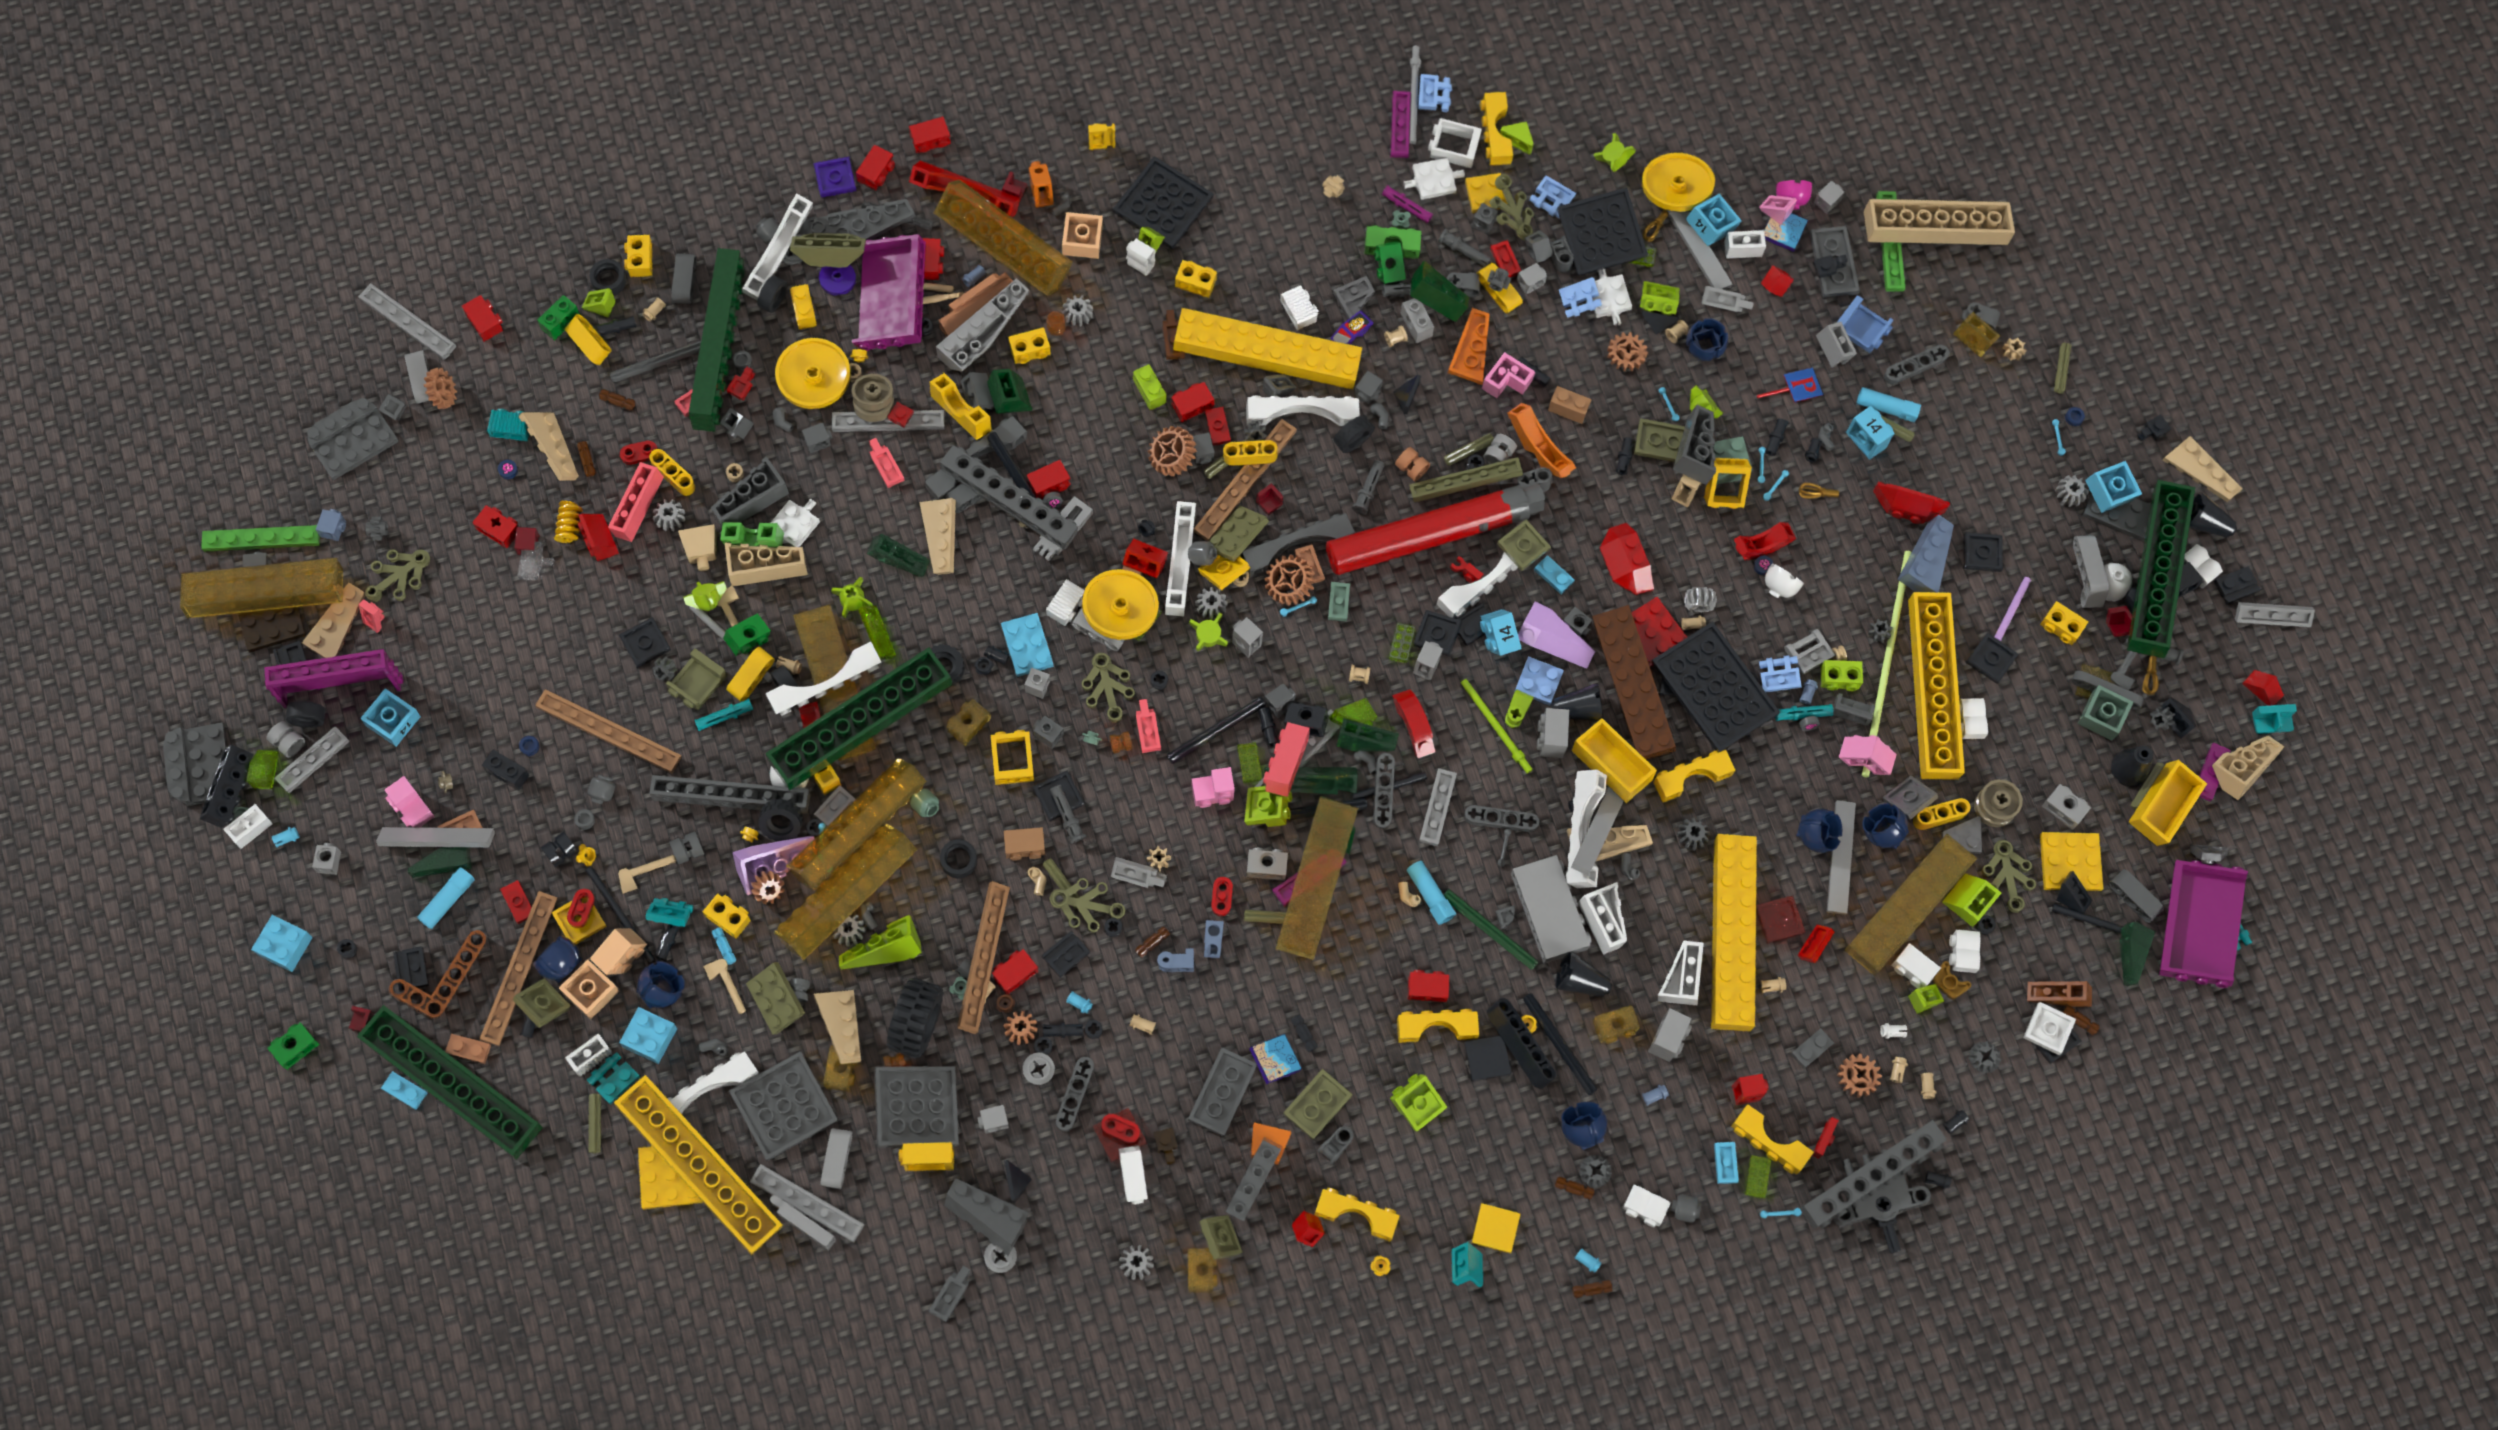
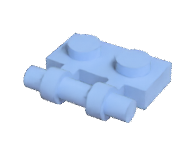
M1421 74L1418 109L1436 111L1437 104L1442 106V112H1448L1451 105V99L1449 98L1452 91L1451 79L1445 77L1443 82H1438V75ZM1438 90L1443 92L1442 96H1437Z
M1545 175L1536 188V193L1540 194L1539 198L1532 195L1529 201L1534 203L1535 207L1549 212L1550 216L1559 218L1557 207L1571 203L1576 193ZM1547 198L1554 203L1553 206L1546 203L1545 199Z
M1593 277L1559 289L1564 307L1572 306V309L1565 311L1567 318L1571 316L1577 317L1582 312L1596 310V307L1602 306L1600 298L1593 301V298L1600 296ZM1587 300V303H1586V304H1583V305H1580V306L1577 305L1578 303H1581V302H1584V301Z
M1787 655L1784 658H1766L1765 661H1759L1760 669L1768 668V672L1761 673L1762 687L1765 692L1802 687L1799 667L1791 668V664L1798 663L1797 656L1790 657ZM1785 665L1784 670L1774 671V667Z

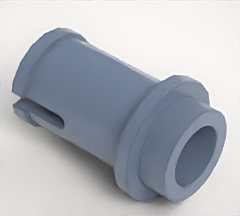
M977 265L969 274H965L962 280L967 287H973L975 282L986 274V271L981 265Z
M1807 679L1803 683L1804 689L1799 700L1801 703L1811 705L1814 692L1818 689L1816 681Z
M1657 1085V1088L1642 1094L1647 1106L1662 1098L1665 1100L1669 1096L1665 1085Z

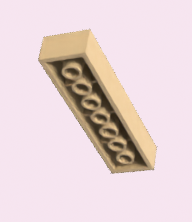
M1870 199L1864 209L1868 242L2008 245L2015 234L2010 202Z

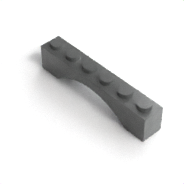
M1011 416L1009 419L1005 418L1002 420L997 428L991 429V432L987 433L981 440L974 441L966 451L969 456L978 459L986 454L995 452L987 439V436L992 432L997 433L1007 450H1013L1027 440V431ZM962 463L959 465V467L966 468L968 467V465ZM939 470L937 473H932L926 478L925 487L935 500L945 499V495L956 488L958 480L943 470Z
M1346 513L1342 515L1335 514L1329 520H1319L1307 528L1305 526L1300 527L1296 532L1291 534L1284 533L1275 540H1265L1256 547L1249 546L1242 552L1241 558L1248 562L1250 569L1247 571L1249 577L1252 578L1268 571L1270 564L1290 548L1305 543H1327V541L1354 534L1355 531Z

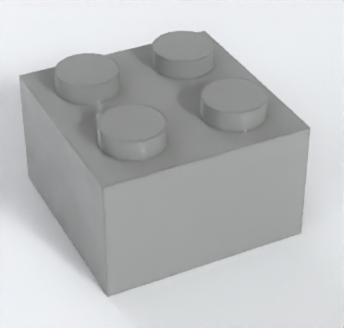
M1546 708L1544 714H1541L1537 728L1538 732H1540V736L1537 739V750H1540L1541 757L1563 758L1568 747L1569 710Z
M1669 1009L1660 1023L1648 1052L1668 1062L1673 1057L1677 1058L1685 1044L1682 1040H1685L1692 1028V1025L1689 1024L1692 1018Z

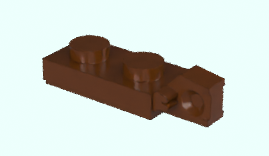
M1166 310V320L1162 324L1166 360L1184 359L1185 352L1173 350L1179 319L1175 320L1174 310Z

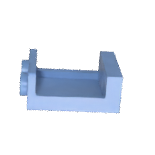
M1857 295L1837 323L1842 322L1852 342L1871 353L1874 348L1878 349L1882 344L1883 340L1881 338L1884 335L1888 336L1893 329L1891 326L1893 319L1884 320L1861 304L1863 298Z

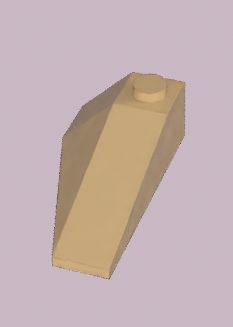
M2266 736L2251 742L2249 746L2244 748L2241 746L2234 752L2224 753L2212 766L2222 790L2239 800L2283 750L2284 746L2270 736Z

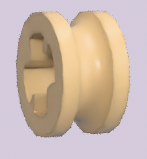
M851 363L849 364L850 371L856 370L855 376L850 377V382H855L858 378L862 377V371L858 364Z
M733 463L726 468L727 477L731 482H739L743 479L744 472L739 464ZM733 470H737V476H733Z
M1248 571L1242 574V577L1246 578H1243V581H1239V578L1233 581L1234 585L1238 587L1247 585L1249 581Z
M1839 646L1838 649L1832 648L1835 654L1833 660L1847 661V654L1843 646Z

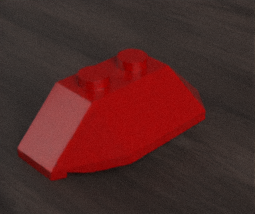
M1879 481L1873 490L1887 514H1891L1895 518L1908 519L1915 524H1924L1934 517L1944 514L1950 506V502L1938 497L1893 484H1884Z
M1628 523L1609 528L1599 549L1612 581L1622 588L1631 591L1634 595L1654 590L1651 567L1637 532Z

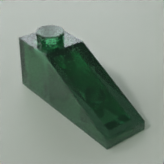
M884 534L873 537L866 553L882 563L921 577L924 576L930 559Z
M1344 718L1336 746L1351 751H1395L1399 733Z
M441 847L408 868V874L412 878L456 872L459 867L464 870L472 869L470 847Z
M2136 921L2125 924L2121 930L2120 951L2125 986L2138 984L2155 931Z

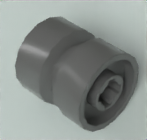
M695 831L686 834L684 839L677 838L669 841L679 865L689 861L690 857L695 859L704 855ZM687 844H691L692 847L689 851L685 847Z

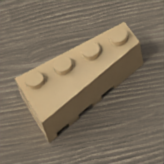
M725 543L728 575L733 586L808 575L803 547L778 546L774 548L768 547V545L757 547L749 546V544H741L740 546Z

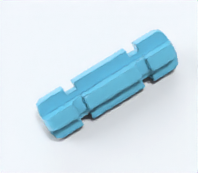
M722 928L714 929L712 934L722 956H724L723 958L727 961L728 965L735 963L736 958L731 953L732 949L726 937H724L725 934Z

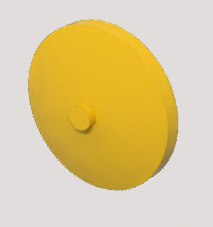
M1669 153L1655 158L1646 166L1642 178L1643 191L1652 203L1663 209L1679 212L1693 210L1695 206L1710 199L1715 186V177L1711 168L1703 160L1685 153Z
M807 338L791 344L783 351L776 364L775 377L781 394L789 402L806 409H819L829 406L841 398L850 383L851 371L845 353L836 344L821 338Z
M1120 569L1109 570L1094 577L1086 586L1082 599V610L1088 624L1099 634L1117 640L1132 639L1148 631L1156 620L1159 607L1157 593L1149 581L1135 572Z

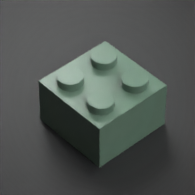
M1743 436L1715 441L1713 446L1715 458L1748 459L1750 463ZM1718 473L1717 484L1739 481L1742 474Z
M2098 685L2091 693L2077 724L2113 741L2120 733L2133 701Z

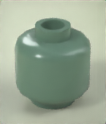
M929 789L916 790L911 796L910 805L921 817H931L939 809V799Z

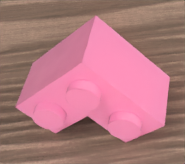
M1504 352L1484 379L1482 389L1498 398L1508 385L1523 395L1532 383L1535 371Z
M1854 735L1853 737L1844 738L1839 758L1848 766H1865L1874 775H1891L1897 754L1877 736L1862 737Z
M1231 767L1211 770V776L1192 779L1191 785L1195 806L1206 808L1211 806V804L1219 803L1220 805H1225L1233 801L1235 789Z
M405 776L385 789V792L388 794L385 797L396 813L401 811L404 815L401 820L407 827L420 828L435 817Z

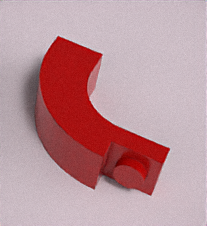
M1779 522L1758 535L1750 537L1738 536L1734 541L1736 543V550L1742 555L1743 559L1753 560L1783 548L1796 540V537L1789 523Z
M1410 689L1392 695L1396 711L1402 717L1408 729L1415 756L1420 758L1434 753L1433 734L1416 695Z

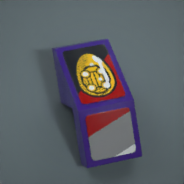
M1360 310L1344 322L1330 339L1335 342L1351 345L1357 337L1364 336L1374 322Z

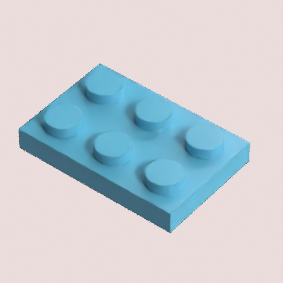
M1038 613L1001 623L1017 677L1029 674L1031 668L1040 671L1054 667Z

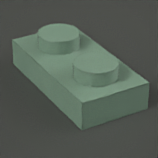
M1331 582L1328 620L1347 621L1349 583Z

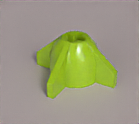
M1613 133L1612 142L1605 146L1603 152L1595 153L1594 157L1598 161L1607 162L1611 166L1612 171L1615 172L1626 164L1627 160L1635 153V149L1633 146L1624 147L1619 142L1618 135Z
M1697 385L1691 389V411H1693L1696 405H1699L1714 412V418H1718L1723 414L1706 389L1701 390Z
M859 577L854 584L846 585L843 588H832L831 590L833 594L838 595L840 598V603L843 607V618H846L849 611H857L862 606L873 608V603L865 599L864 592L861 589L862 577Z
M722 581L715 585L711 583L701 585L700 582H697V587L692 590V594L684 596L683 600L688 606L704 611L713 610L727 589L725 582Z
M1221 613L1218 614L1214 621L1205 620L1200 624L1192 619L1189 621V624L1196 630V638L1199 642L1196 646L1197 651H1200L1204 646L1228 645V641L1221 637V628L1219 626L1222 618Z

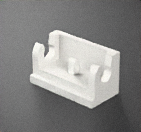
M254 804L226 826L224 831L242 849L270 827L272 822Z

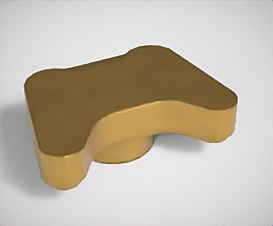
M1947 961L1941 964V969L1932 979L1933 984H1936L1952 1000L1971 988L1969 981L1960 982L1956 976L1950 973V963Z

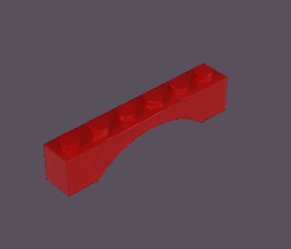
M921 160L912 167L909 183L925 189L943 191L966 198L986 208L992 214L1008 220L1017 213L1020 198Z

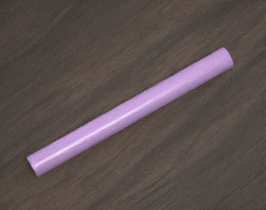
M2024 577L1994 636L1999 641L2002 640L2031 582V579L2028 577Z

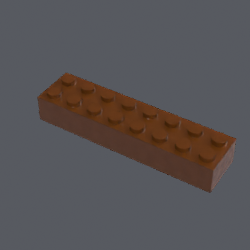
M1629 605L1592 616L1634 749L1646 760L1675 752L1676 746Z

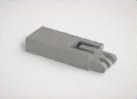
M1074 496L1060 513L1064 518L1072 519L1077 524L1076 526H1078L1079 531L1093 515V509ZM1055 524L1052 528L1058 530L1061 526ZM1042 535L1039 537L1040 541L1033 549L1035 552H1038L1042 547L1043 549L1039 553L1042 557L1049 552L1045 557L1047 561L1055 553L1059 555L1063 550Z
M771 1196L770 1201L773 1206L779 1209L777 1213L782 1219L826 1250H830L836 1241L832 1234L778 1196Z

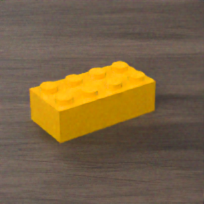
M1602 718L1575 740L1572 752L1591 770H1599L1607 775L1606 784L1626 803L1653 781L1657 771Z
M2180 760L2166 763L2130 818L2129 823L2156 846L2170 843L2207 783Z

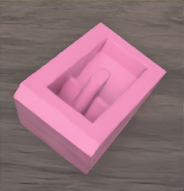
M1770 195L1759 208L1781 225L1792 213L1797 200L1791 197Z

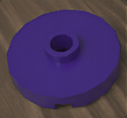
M851 265L841 268L822 267L819 272V281L826 293L838 296V294L844 295L853 289L856 283V274Z

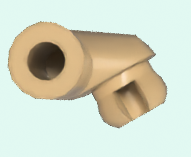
M1031 867L1028 870V876L1036 884L1034 894L1043 896L1047 880L1046 876L1039 868Z
M1408 882L1398 883L1401 901L1410 907L1418 906L1421 898L1419 895L1409 893Z

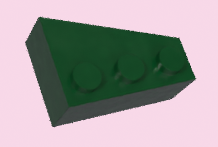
M1423 261L1412 275L1410 296L1457 322L1468 308L1469 297L1426 261Z

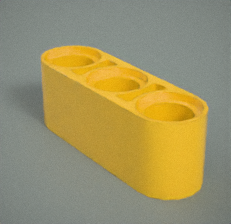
M1491 263L1476 274L1479 275V282L1503 312L1509 313L1523 303L1522 298L1511 283L1507 289L1503 288L1502 291H1495L1490 288V282H1487L1491 270L1496 271L1498 268L1494 263Z
M576 314L565 327L567 334L594 364L600 365L611 353L612 350L583 316Z
M1271 440L1230 442L1223 449L1224 461L1232 466L1270 464L1277 459L1278 447ZM1271 450L1273 453L1268 454L1265 451ZM1253 451L1254 454L1249 455L1247 452ZM1230 452L1236 453L1233 456L1228 455Z
M656 449L650 453L649 458L652 466L658 468L669 484L684 496L694 493L695 484L688 472L663 450ZM660 458L663 459L662 462H659V463H656V462H655L657 459H660ZM672 470L676 471L675 474H668ZM685 482H689V483H690V484H689L688 486H686V487L681 486V485H682L683 483H685Z
M757 647L728 684L726 690L740 702L745 701L771 668L775 659L761 647Z
M1959 798L1926 807L1914 816L1913 825L1919 830H1925L1961 820L1970 811V804L1966 799ZM1956 806L1961 807L1963 812H1958ZM1938 811H1942L1945 817L1939 816ZM1920 816H1924L1927 822H1923Z

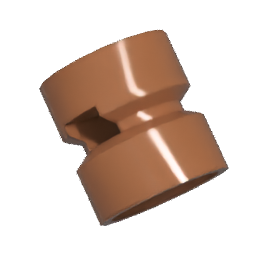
M1408 447L1399 456L1395 465L1403 472L1407 471V476L1416 482L1429 469L1430 463L1423 457L1419 458V453L1412 447Z

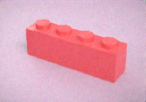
M640 462L608 526L615 537L629 542L633 541L664 478L657 467Z
M1287 722L1285 730H1281L1279 736L1280 744L1276 743L1275 757H1271L1268 767L1270 770L1265 772L1263 783H1266V792L1288 797L1309 741V727Z

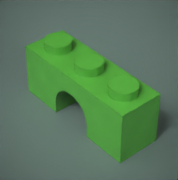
M1376 225L1367 226L1364 254L1374 255V250H1377L1376 245L1399 242L1401 243L1403 258L1419 259L1421 231L1416 229H1398L1396 227L1381 228Z
M723 522L720 540L724 546L725 543H732V545L740 546L741 544L757 547L768 545V547L777 548L783 544L784 532L778 523H759L758 529H749L744 527L742 523Z

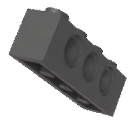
M1266 1137L1263 1138L1226 1209L1227 1213L1242 1221L1245 1220L1281 1151V1145Z

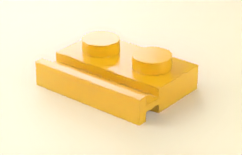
M1100 123L1088 125L1089 150L1107 149V146L1115 148V124H1112V126Z

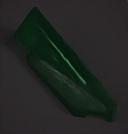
M1264 767V775L1266 771L1269 772L1270 769L1268 767ZM1299 767L1290 791L1338 794V790L1356 793L1357 768Z

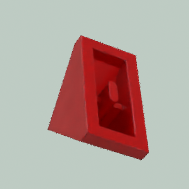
M2254 670L2242 683L2267 706L2275 705L2284 696L2277 677L2271 674Z

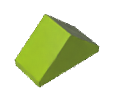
M1527 122L1501 128L1500 134L1505 138L1511 139L1512 146L1529 155L1531 154L1534 143Z
M1142 227L1138 240L1157 252L1165 236L1150 227Z
M607 288L588 292L582 309L609 318L616 302L612 290Z
M1936 984L1917 988L1908 996L1917 1014L1945 1002Z

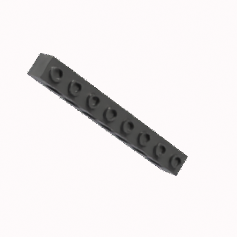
M953 445L941 460V470L1064 551L1078 533V526H1076L1077 524L1072 519L1064 518L1058 510L1050 509L1041 499H1035L1030 496L1026 489L1018 488L1007 477L1004 479L994 468H988L983 465L980 459L969 456L963 448H957ZM965 463L968 467L960 468L959 465ZM980 473L983 477L976 478L974 475ZM991 484H998L999 487L996 488V489H993V488L990 487V485H991ZM1007 494H1013L1015 497L1012 499H1008L1005 496ZM1028 504L1030 508L1023 509L1021 505ZM1043 514L1046 518L1038 519L1036 516ZM1058 524L1061 528L1056 530L1052 526Z
M652 775L649 793L653 801L762 810L763 805H766L768 801L773 799H783L795 803L798 808L800 807L803 814H808L811 797L809 789L793 788L789 791L787 787L656 775Z
M1932 1120L1804 1205L1800 1210L1813 1229L1818 1226L1823 1229L1832 1223L1829 1220L1835 1215L1837 1218L1848 1212L1846 1210L1848 1206L1852 1204L1853 1207H1856L1864 1201L1862 1199L1863 1196L1868 1194L1871 1197L1880 1191L1878 1186L1883 1183L1886 1186L1896 1180L1894 1177L1900 1172L1904 1175L1912 1169L1911 1164L1914 1162L1920 1164L1928 1158L1926 1154L1931 1151L1935 1154L1944 1148L1942 1144L1947 1139ZM1919 1140L1926 1142V1149L1919 1145ZM1903 1150L1911 1154V1159H1906L1903 1156ZM1887 1161L1894 1163L1895 1170L1887 1167ZM1871 1172L1878 1174V1181L1871 1178ZM1855 1182L1862 1185V1192L1855 1189ZM1839 1193H1842L1846 1196V1202H1842L1839 1200ZM1822 1204H1827L1830 1207V1213L1823 1211Z

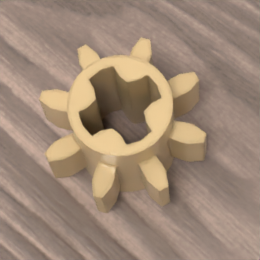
M1338 175L1336 177L1329 176L1322 185L1325 190L1323 193L1329 198L1331 196L1339 197L1345 189L1343 186L1344 180Z
M2009 338L2007 344H2004L2002 347L2003 350H2006L2003 356L2009 358L2010 361L2013 359L2019 361L2027 351L2023 349L2025 342L2022 343L2019 338L2014 340Z
M1157 846V849L1154 851L1150 849L1149 853L1152 857H1147V862H1152L1150 867L1158 868L1159 872L1162 867L1168 868L1169 864L1166 861L1171 860V856H1166L1167 848L1162 850ZM1157 856H1160V862L1157 861Z

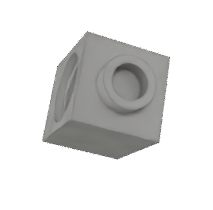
M1831 181L1817 194L1814 203L1827 214L1842 200L1845 192L1838 184Z
M1535 263L1518 273L1517 282L1527 295L1545 285L1547 274L1542 267L1540 268Z
M1031 668L1024 684L1025 692L1043 699L1050 683V674Z
M324 843V845H317L312 868L317 873L337 875L341 851L335 844ZM331 854V858L328 861H323L326 855Z
M1004 1105L981 1110V1117H977L980 1129L984 1128L985 1134L1009 1128Z

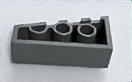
M1699 405L1695 406L1687 418L1673 470L1705 485L1708 484L1716 473V467L1714 466L1716 458L1713 451V446L1715 445V439H1713L1714 412Z
M767 457L761 460L762 463L758 467H754L749 471L750 474L744 480H740L731 492L728 491L711 507L714 518L721 528L723 522L741 523L789 494L786 483Z
M955 1178L950 1187L944 1204L945 1207L963 1221L970 1223L974 1230L978 1233L981 1232L989 1238L993 1245L1003 1249V1253L1009 1256L1026 1225L1029 1214Z

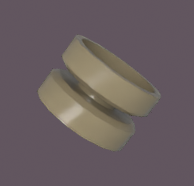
M880 374L863 375L854 382L852 386L853 407L855 414L859 418L869 422L882 421L888 418L895 403L893 387L887 377Z
M1998 779L1989 782L1978 793L1974 800V810L1976 816H1981L1982 823L1990 827H2002L2012 821L2020 812L2023 798L2020 790L2013 783Z

